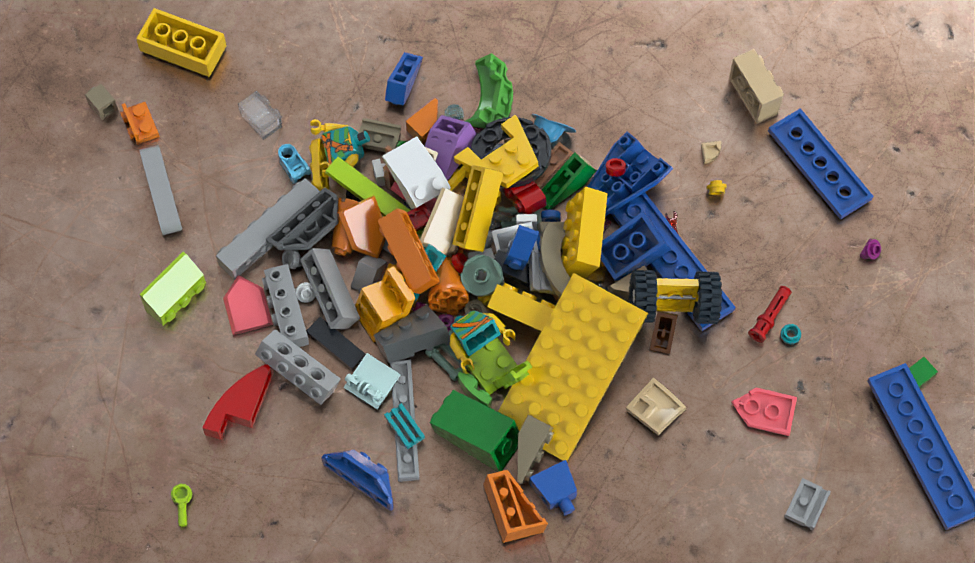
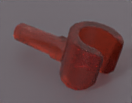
M673 211V218H669L666 213V220L678 234L676 226L677 213Z

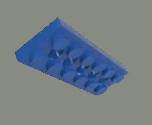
M801 108L768 128L771 136L840 219L873 199L871 192ZM798 131L801 133V136L794 137L791 132ZM809 145L813 148V151L807 152L803 149V146ZM822 160L825 162V166H817L815 161ZM835 175L838 180L830 181L827 176ZM845 189L849 191L850 195L842 196L839 191Z

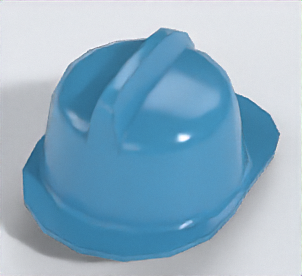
M537 114L531 115L535 119L534 125L545 130L551 143L557 141L563 132H576L574 128L568 125L548 120Z

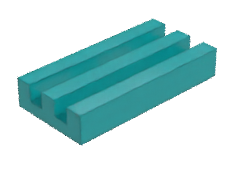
M402 403L397 408L391 409V412L384 414L385 419L407 450L425 439V435ZM399 412H401V413L404 415V417L406 418V420L408 421V423L411 425V427L413 428V430L416 432V434L418 435L417 438L414 436V434L412 433V431L409 429V427L407 426V424L404 422V420H403L402 417L400 416ZM391 417H396L412 440L411 442H408Z

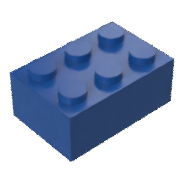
M641 212L602 240L600 259L613 279L619 281L631 274L632 270L648 266L671 248L650 216Z

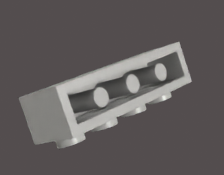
M312 248L300 261L330 329H348L360 319L357 309L330 249Z
M288 264L264 270L265 278H262L264 290L269 289L270 295L266 296L269 308L274 307L275 314H271L274 326H279L280 333L298 347L309 345Z

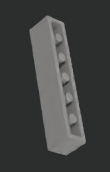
M306 178L301 182H297L288 194L282 195L273 207L267 208L258 220L252 221L243 233L237 234L228 246H224L218 251L216 255L218 265L235 280L238 275L240 276L273 247L266 241V238L320 191Z

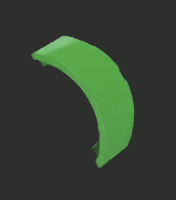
M492 53L475 61L480 78L481 96L475 114L470 119L465 120L472 127L486 128L488 123L508 117L511 111L513 87L512 82L506 77L508 69L506 64Z

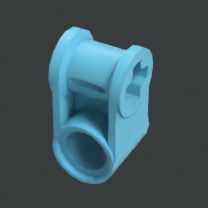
M284 144L279 148L280 165L293 184L297 183V180L303 176L312 174L308 164L302 159L293 145ZM287 154L292 155L290 158L283 157Z

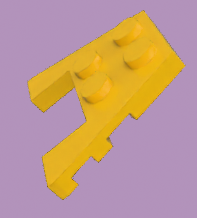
M516 115L501 124L502 130L511 140L482 160L467 147L454 156V162L467 166L469 170H471L472 165L503 172L501 186L509 188L539 167L538 160Z

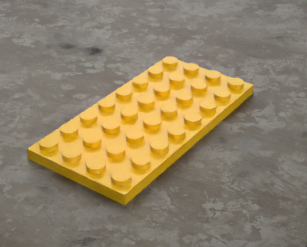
M573 273L526 359L532 365V368L528 370L529 375L512 385L498 412L514 419L519 431L528 415L552 426L554 435L549 444L545 443L543 450L568 462L648 313Z

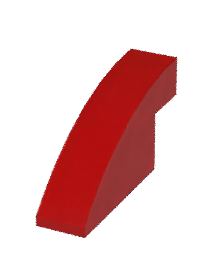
M268 364L262 365L235 382L221 396L209 413L202 427L204 434L221 440L228 421L252 428L273 375V368Z

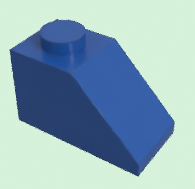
M519 225L509 244L504 264L509 265L512 269L523 271L539 232Z

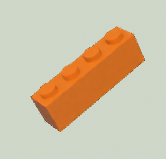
M397 208L379 219V231L386 238L389 244L387 246L388 250L397 261L396 267L403 274L407 287L413 293L421 294L438 284L440 280L407 212Z

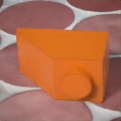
M436 98L406 120V131L413 138L418 137L423 145L426 143L430 129L438 120V100Z

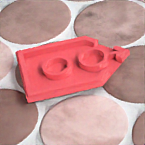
M238 275L223 298L233 336L272 326L273 323L264 289Z
M756 387L742 397L731 401L748 427L785 436L790 435L797 397Z

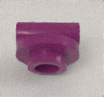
M869 239L861 251L860 257L863 259H877L881 253L879 241Z

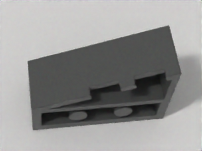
M428 305L374 334L380 353L389 363L415 356L414 352L424 349L427 352L431 351L434 346L443 343L446 346L450 345V335L447 327Z

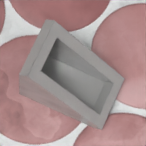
M368 255L358 262L351 289L360 292L362 288L377 283L387 265V261Z

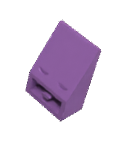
M441 115L430 129L424 147L438 152L435 162L442 170L446 180H448L459 166V164L454 162V156L467 147L471 149L476 132L468 122Z

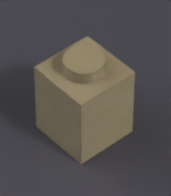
M102 84L91 88L85 94L89 106L101 120L118 109L115 99Z

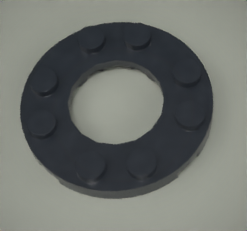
M511 117L492 121L486 125L484 130L476 134L471 150L481 160L492 153L497 143L510 138L502 130L501 124ZM518 117L519 122L538 160L539 167L509 188L525 186L538 179L548 168L552 156L551 142L545 130L534 125L533 121Z

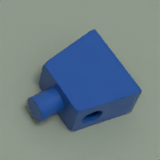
M566 460L530 477V487L549 510L560 507L564 515H568L575 510L571 500L576 498L577 489Z

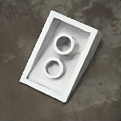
M418 137L382 156L411 209L417 208L438 196L442 187L447 190L451 188L442 170Z

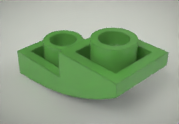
M459 372L458 384L469 398L490 408L492 406V398L489 393L481 389L477 390L478 381L473 375Z

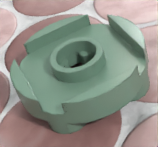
M473 256L464 264L461 282L465 289L475 296H489L494 293L497 284L502 285L503 283L502 268L496 260L489 256ZM479 271L487 273L484 281L477 279Z

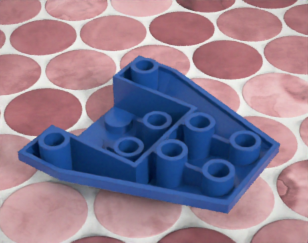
M626 132L611 147L587 187L608 193L605 216L656 186L673 168L662 158L657 159L634 136ZM613 158L622 159L626 163V172L621 176H610L606 173V162Z

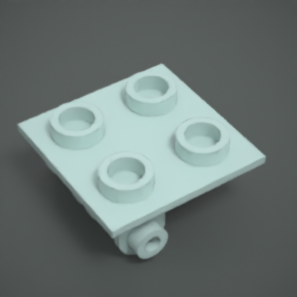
M366 353L352 375L349 373L345 377L347 383L344 388L378 409L401 374Z

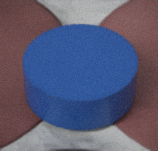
M557 210L542 211V222H560L561 212Z

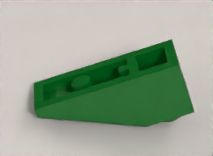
M574 152L543 187L542 192L546 197L547 204L545 207L551 210L583 187L597 170L583 157Z

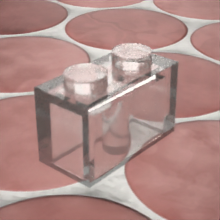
M255 91L238 103L240 114L263 140L282 128L281 113L276 108L273 109L268 98L265 95L261 96L258 91Z

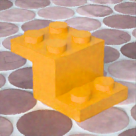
M394 266L386 270L382 281L361 289L355 307L360 316L361 324L373 342H376L374 334L409 315L415 301L413 291L405 284L401 273H398Z

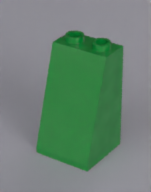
M452 390L450 395L445 397L442 406L432 415L429 422L436 434L496 472L503 471L518 449L519 429L514 419L455 390Z

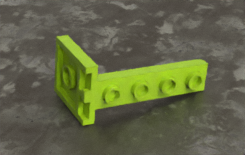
M498 337L471 356L466 355V358L471 359L475 367L473 370L471 365H466L467 369L476 378L480 387L489 395L501 387L506 389L520 382L529 375L528 370L532 368V365L527 360L517 365Z

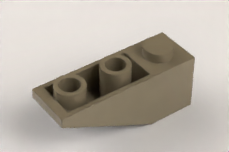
M531 415L527 416L518 433L517 482L520 484H524L525 481L529 482L530 477L534 474L532 468L535 462L539 463L543 457L544 451L542 449L545 443L549 444L554 435L552 426Z

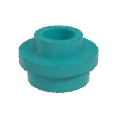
M787 324L781 329V339L787 344H795L801 338V330L795 324ZM787 333H793L794 337H789Z

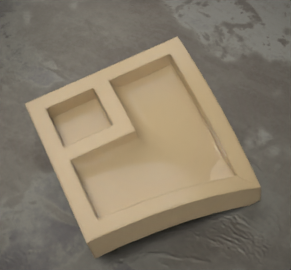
M652 378L626 407V411L658 436L686 410V406L655 378Z

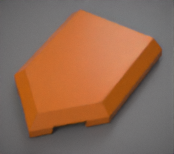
M373 195L337 213L351 249L378 258L386 238L379 231L380 225L378 220L382 218V214Z

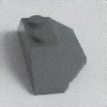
M323 188L269 235L266 241L279 250H309L338 224V196L327 188Z

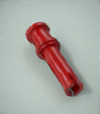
M780 286L764 314L757 317V323L748 331V335L753 340L760 343L765 341L767 332L774 327V319L792 293L788 287Z

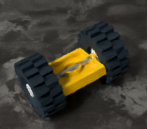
M632 270L629 282V303L648 313L644 321L645 323H653L656 311L693 312L696 324H717L719 322L722 309V282L720 281L719 272L697 271L694 279H656L654 270Z

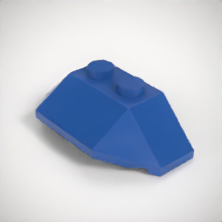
M354 449L328 453L321 457L322 464L388 510H393L389 474L380 463L376 465L370 461L371 459L364 452L358 453Z

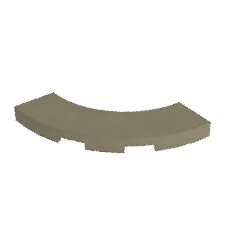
M548 222L540 237L539 261L542 272L545 273L550 282V287L561 297L571 279L565 271L560 253L565 233Z

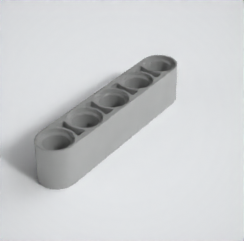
M159 144L140 149L141 159L162 235L181 231L182 226Z

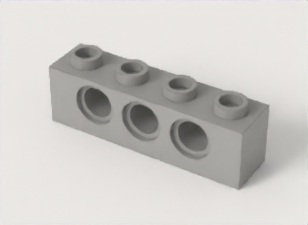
M276 329L262 340L255 353L257 357L320 405L335 391L341 380Z

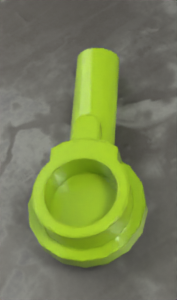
M178 484L173 487L171 498L174 503L178 504V526L184 527L187 526L186 504L192 499V490L186 484Z

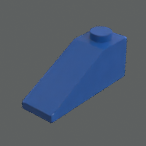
M404 52L387 80L385 101L396 105L405 104L423 57Z

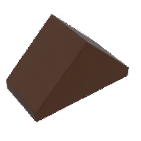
M657 311L650 350L670 354L678 314Z

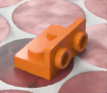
M146 102L128 108L125 103L121 104L123 111L120 112L124 123L128 122L130 126L127 128L130 139L135 138L137 145L160 137Z

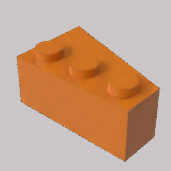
M504 470L488 474L483 485L503 543L543 533L548 525L547 521L544 518L542 519L536 511L535 505L532 502L530 503L510 472Z

